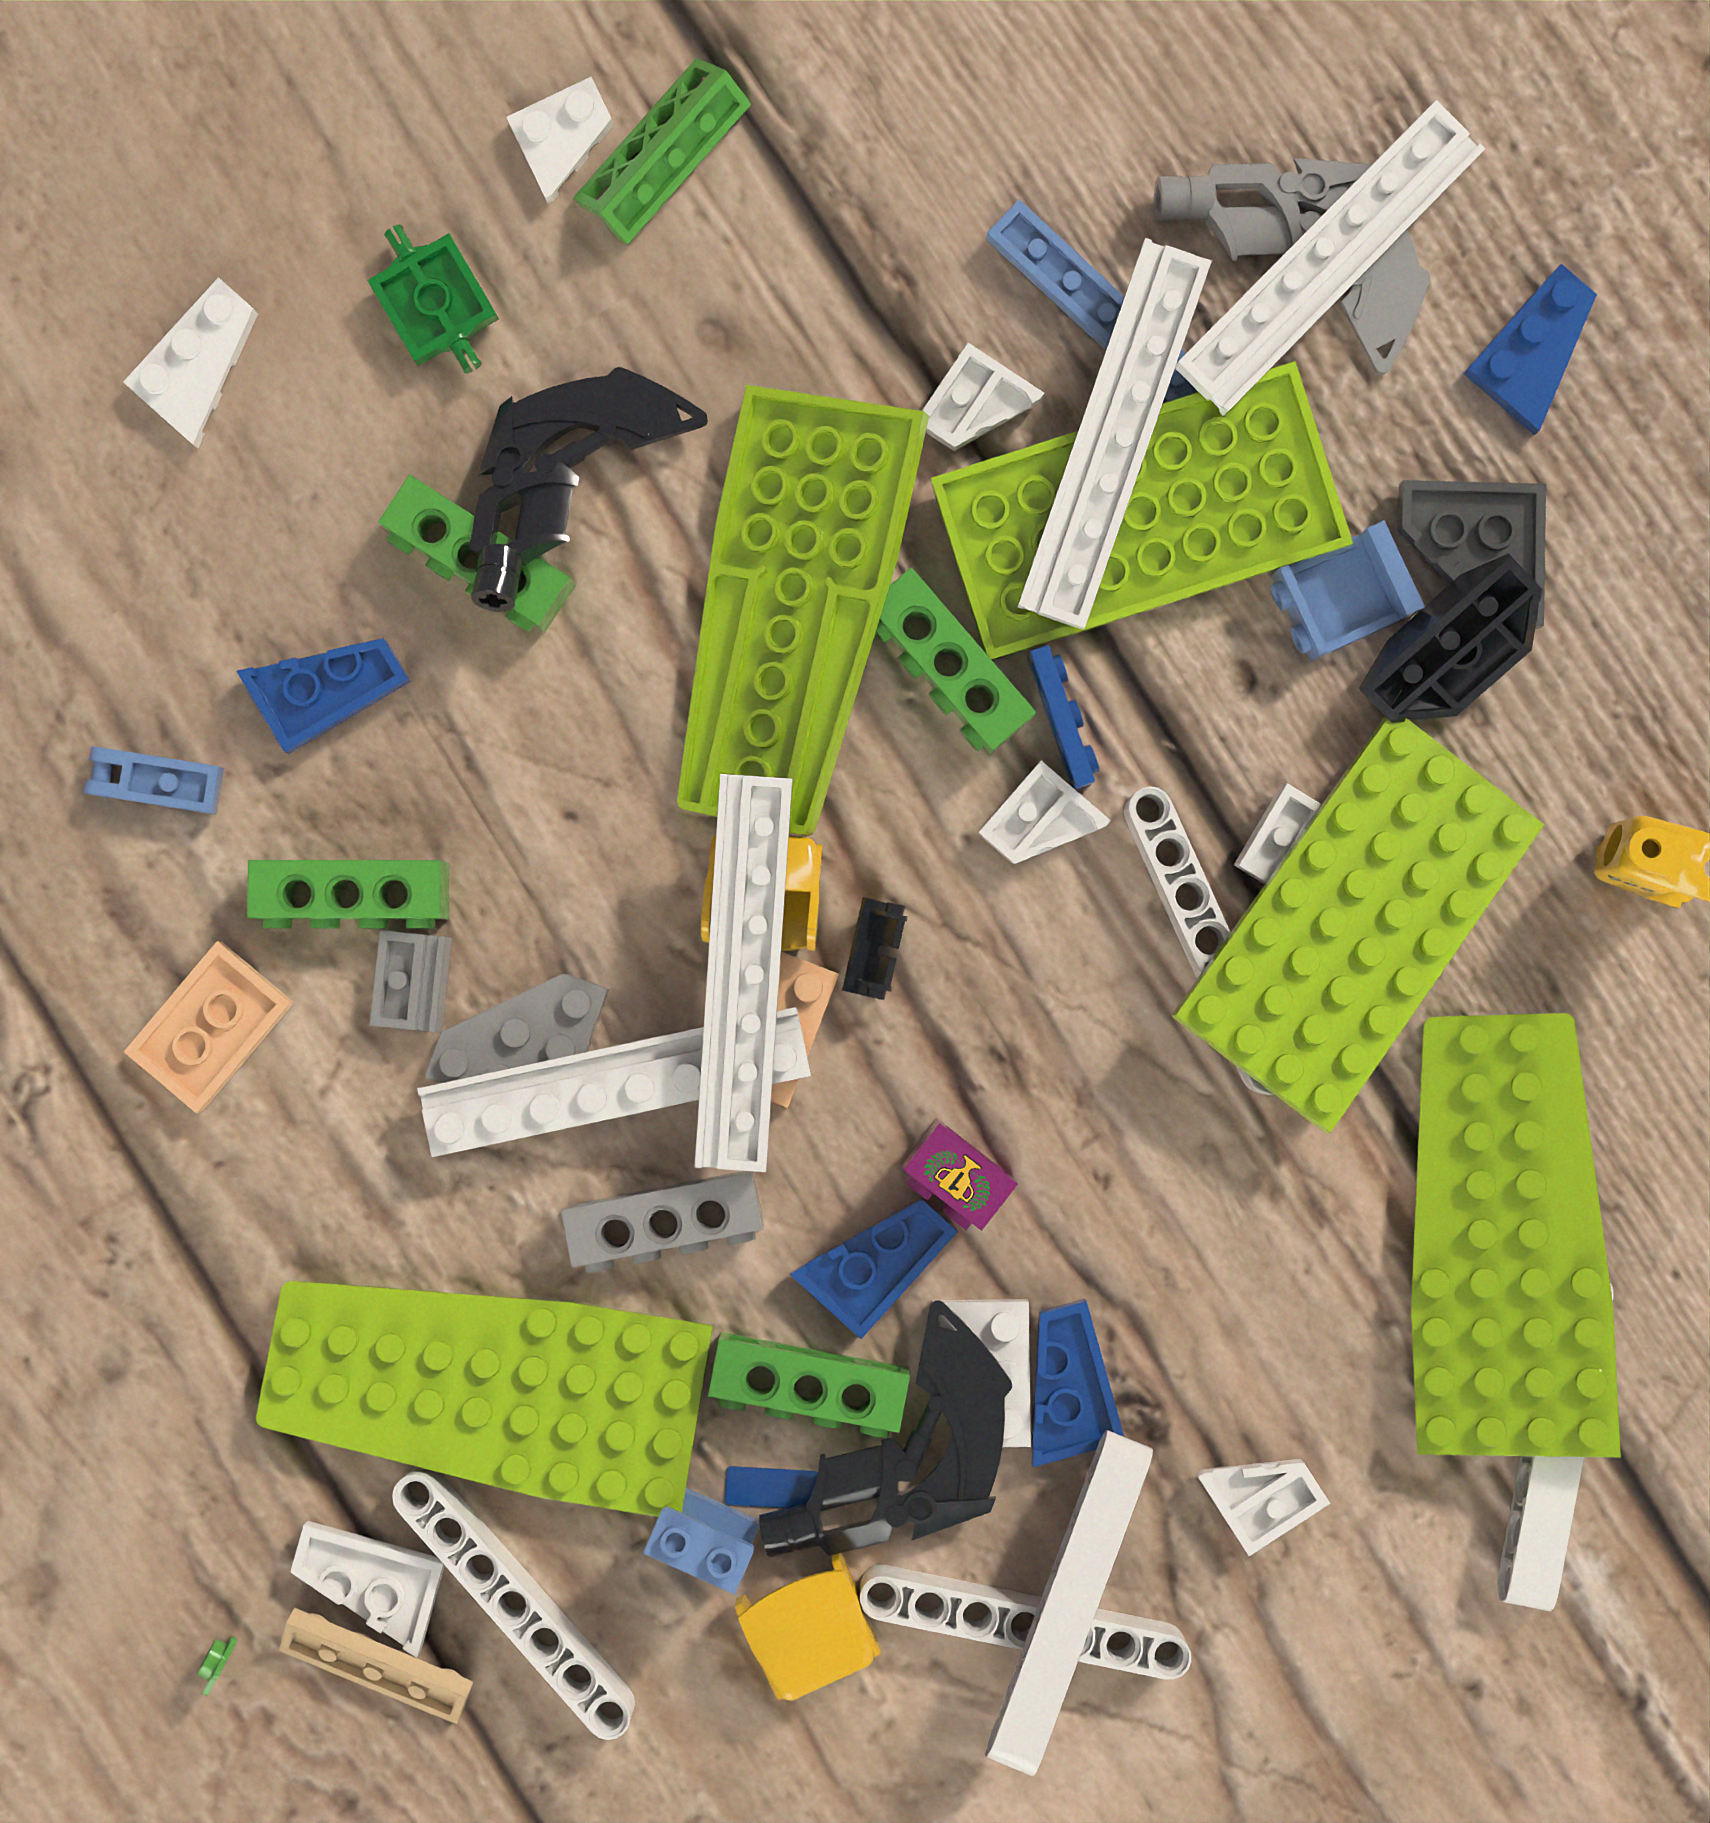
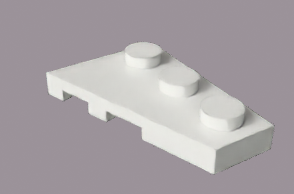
M218 277L123 383L196 448H199L205 435L203 432L204 426L212 409L216 410L222 397L220 390L231 366L237 363L258 313Z
M1028 1299L941 1300L980 1338L1012 1381V1389L1005 1397V1426L1002 1447H1031ZM943 1315L938 1317L941 1327L956 1330Z
M307 1521L303 1525L290 1572L337 1605L343 1604L367 1620L366 1624L380 1634L383 1631L404 1646L403 1650L418 1658L422 1650L445 1565L436 1556Z

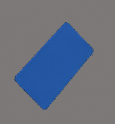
M729 1466L726 1476L725 1503L728 1505L789 1508L806 1504L813 1492L818 1472Z

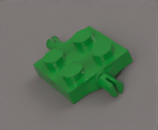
M392 226L401 240V244L398 243L390 228L384 233V236L389 241L397 258L386 270L367 281L416 365L419 366L440 353L453 351L465 374L473 372L464 356L467 354L477 370L482 365V362L474 352L469 340H471L475 333L496 322L499 318L453 238L448 233L429 245L413 247L403 230V226Z

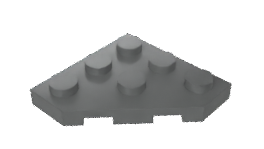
M1403 480L1399 484L1398 532L1443 579L1450 584L1460 574L1509 553L1543 589L1538 606L1536 629L1544 626L1546 484Z

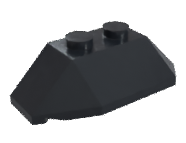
M1509 553L1460 574L1431 600L1425 608L1420 610L1386 641L1359 686L1360 691L1392 723L1404 722L1406 718L1433 719L1458 716L1532 651L1538 606L1543 589Z

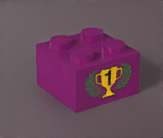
M938 1118L935 1119L902 1162L903 1170L907 1172V1175L904 1177L905 1183L927 1200L934 1193L945 1202L942 1207L944 1213L965 1230L973 1224L982 1231L1018 1185L1011 1175Z

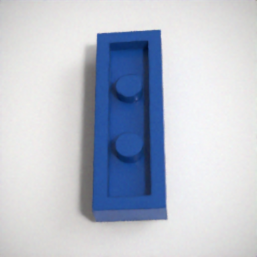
M1049 645L1032 650L1027 659L1070 785L1076 791L1091 786L1095 782L1093 773L1099 772V766L1092 746L1090 744L1083 746L1077 729L1084 726L1079 706L1075 699L1067 700L1062 683L1068 682L1064 662L1060 654L1052 656Z

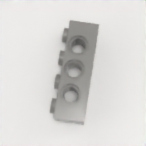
M740 1171L569 1205L561 1210L571 1266L573 1268L585 1265L586 1273L611 1269L614 1267L613 1259L632 1256L633 1264L662 1258L660 1250L679 1247L680 1254L703 1251L709 1248V1240L726 1237L728 1245L752 1241L756 1239L755 1231L763 1230L764 1219L754 1171ZM713 1200L722 1205L725 1211V1219L721 1224L710 1226L701 1220L699 1207L703 1202ZM658 1210H668L673 1213L677 1219L676 1232L670 1235L658 1233L652 1225L653 1214ZM618 1219L627 1224L630 1230L628 1242L615 1244L607 1238L605 1227L609 1220Z

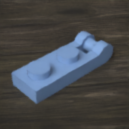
M91 746L89 761H93L91 780L85 779L84 794L216 815L224 768ZM113 765L122 766L119 784L110 783Z

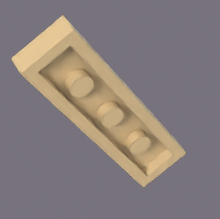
M294 1608L286 1622L279 1651L455 1724L458 1723L473 1685V1681L463 1678L454 1670L441 1669L415 1658L404 1650H396L376 1642L364 1633L352 1632L328 1622L318 1614H308Z

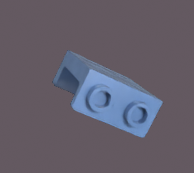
M1385 521L1370 526L1361 534L1353 537V544L1351 546L1304 560L1291 566L1285 565L1271 576L1274 582L1270 585L1273 599L1281 611L1287 610L1294 625L1290 628L1293 642L1301 654L1307 653L1311 662L1411 617L1425 608Z
M686 1488L683 1511L679 1512L668 1506L662 1509L643 1554L735 1594L754 1552L752 1542L760 1526L759 1520Z

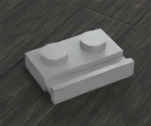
M379 930L369 1026L442 1033L452 937Z

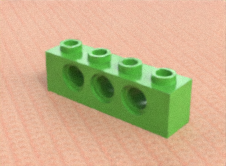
M409 474L378 521L389 532L385 540L409 556L414 549L429 558L425 564L426 567L447 581H450L452 576L456 575L469 584L465 592L472 595L476 568H466L464 559L471 550L469 545L475 516ZM437 522L446 524V533L440 541L435 543L425 541V532L431 524ZM498 531L496 544H508L513 541ZM537 557L521 567V574L526 575V585L521 592L517 593L515 607L509 610L505 617L527 632L535 626L545 633L576 585L569 576Z
M912 567L889 586L876 629V636L883 643L890 639L902 652L897 658L906 671L914 679L922 675L933 688L929 696L945 715L953 711L965 725L960 729V732L967 742L976 751L984 747L991 755L1030 722L1037 712ZM921 618L928 623L930 633L924 639L913 640L906 636L903 631V625L909 619ZM942 654H952L960 661L961 670L956 675L943 676L935 669V659ZM972 690H983L991 697L992 707L983 713L973 712L966 705L965 696Z
M248 860L247 918L263 919L262 928L290 929L292 928V919H310V928L339 929L340 920H358V928L387 929L388 920H406L407 929H435V920H449V863L442 860ZM306 882L311 889V898L307 905L298 908L292 900V892L297 884ZM354 882L359 889V899L354 906L345 908L340 902V890L346 883ZM402 882L407 888V900L402 906L393 908L387 901V891L392 884Z
M721 1332L708 1397L718 1398L717 1405L728 1409L745 1410L746 1405L750 1404L765 1407V1414L775 1418L793 1419L794 1413L813 1416L812 1423L819 1426L840 1428L841 1422L860 1425L859 1431L861 1433L876 1437H888L889 1431L900 1433L910 1379L909 1367ZM757 1366L767 1367L773 1372L775 1382L765 1389L756 1388L750 1383L748 1372ZM812 1375L820 1380L823 1389L817 1396L806 1398L797 1392L795 1388L796 1381L802 1376ZM853 1384L864 1386L870 1393L869 1400L864 1405L858 1407L847 1404L842 1394L848 1386Z

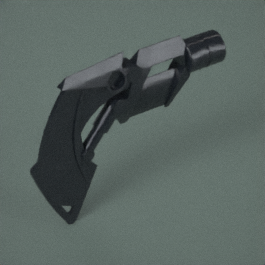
M622 367L613 369L606 376L563 383L529 395L517 402H514L511 396L499 406L478 476L492 474L494 485L490 486L478 497L469 549L479 555L471 600L474 604L494 612L512 610L515 607L521 567L551 549L569 541L570 536L565 535L572 491L573 487L578 486L580 478L570 468L584 461L586 456L605 445L612 446L618 440L622 441L631 451L702 428L708 422L706 412L668 388ZM677 408L692 416V418L682 421ZM576 428L596 431L577 443L574 441L553 454H542L555 440ZM535 464L536 471L530 472L533 465ZM521 505L515 540L508 544H496L501 513Z
M935 1300L930 1305L915 1383L930 1393V1399L916 1429L912 1430L905 1447L903 1448L890 1437L882 1439V1445L829 1458H826L825 1454H821L816 1483L806 1504L759 1515L762 1541L769 1558L815 1546H820L830 1556L888 1542L893 1527H901L909 1522L914 1524L912 1541L991 1512L996 1496L989 1497L1000 1463L1004 1440L1005 1397L1012 1389V1381L980 1338L943 1301ZM943 1315L956 1330L936 1326L938 1317ZM943 1411L953 1432L944 1456L932 1472L923 1480L905 1491H900L898 1489L900 1481L909 1482L915 1478L917 1470L932 1441L930 1437ZM879 1497L870 1520L830 1530L823 1529L820 1511Z

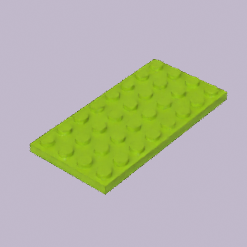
M1296 361L1269 369L1224 416L1218 412L1220 409L1210 399L1207 401L1199 392L1162 404L1086 626L1083 630L1017 607L1078 431L932 477L930 479L932 489L984 652L993 661L1259 576L1285 565L1290 566L1351 546L1353 541Z
M1385 716L1171 1016L1324 1133H1331L1545 824L1406 718L1404 722L1392 723Z

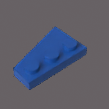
M1561 263L1463 374L1533 435L1537 434L1542 427L1597 294Z
M384 638L327 650V653L300 659L278 661L279 663L264 667L237 670L238 675L274 736L287 754L294 752L411 682L390 644Z
M920 1198L790 1272V1275L855 1335L862 1339L955 1236L958 1230L923 1198Z
M1086 1299L1039 1311L1032 1467L1094 1451L1097 1449L1099 1441L1106 1430L1124 1437Z

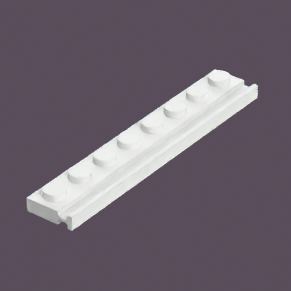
M1436 100L1178 361L1175 369L1207 401L1210 399L1220 409L1218 412L1224 416L1485 148L1481 144L1477 146L1468 137L1470 133Z
M1145 238L1018 603V608L1038 613V615L1082 630L1085 628L1210 268L1211 260L1167 245L1164 247L1152 243V240Z
M720 774L695 1168L713 1167L725 1170L766 1172L792 794V779Z
M797 1007L777 1011L772 1084L811 1076ZM704 1027L417 1088L418 1094L421 1097L422 1114L431 1157L699 1100Z

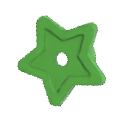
M234 1636L230 1637L228 1643L216 1638L197 1672V1676L208 1681L202 1695L208 1696L216 1680L219 1678L237 1643V1638Z

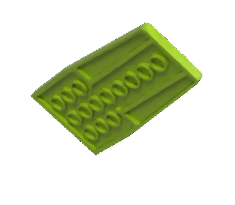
M746 385L715 524L677 795V803L681 809L718 817L720 774L792 779L789 833L810 836L815 832L898 560L929 415L924 411Z
M1570 1014L1430 1017L1424 1023L1411 1298L1417 1455L1621 1458L1614 1307L1574 1018Z
M288 1281L283 1284L280 1291L256 1421L259 1426L266 1429L534 1497L659 1517L662 1509L666 1506L679 1512L683 1511L714 1325L576 1302Z

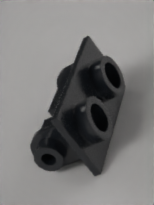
M866 897L862 898L842 991L881 1000L885 999L886 991L891 992V982L897 958L888 957L890 947L896 949L900 947L904 924L908 918L903 915L905 906L889 902L885 903Z

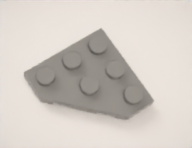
M565 973L539 984L442 1031L425 1078L445 1083L588 1052L610 989Z

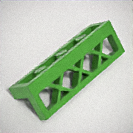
M696 58L576 193L573 199L581 208L598 216L618 240L628 245L750 107L751 103L726 70ZM704 77L705 79L696 89H693L701 78ZM672 116L665 124L661 125L666 118ZM641 151L633 160H630L635 153ZM610 186L598 200H595L604 188Z

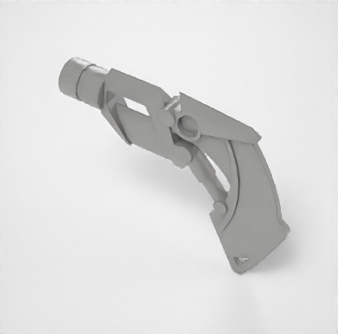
M1293 158L1298 174L1286 172L1282 175L1272 163L1213 164L1208 175L1161 176L1157 177L1154 188L1155 217L1157 221L1204 220V223L1220 240L1232 261L1237 260V256L1281 255L1285 254L1317 222L1320 216L1316 212L1323 215L1373 164ZM1258 189L1269 206L1222 208L1217 201L1216 190ZM1299 208H1305L1312 211L1306 212L1305 214H1300ZM1408 229L1349 288L1350 293L1340 303L1374 371L1381 375L1390 370L1414 325L1430 282L1429 272L1419 266ZM1393 341L1386 357L1382 358L1377 349Z

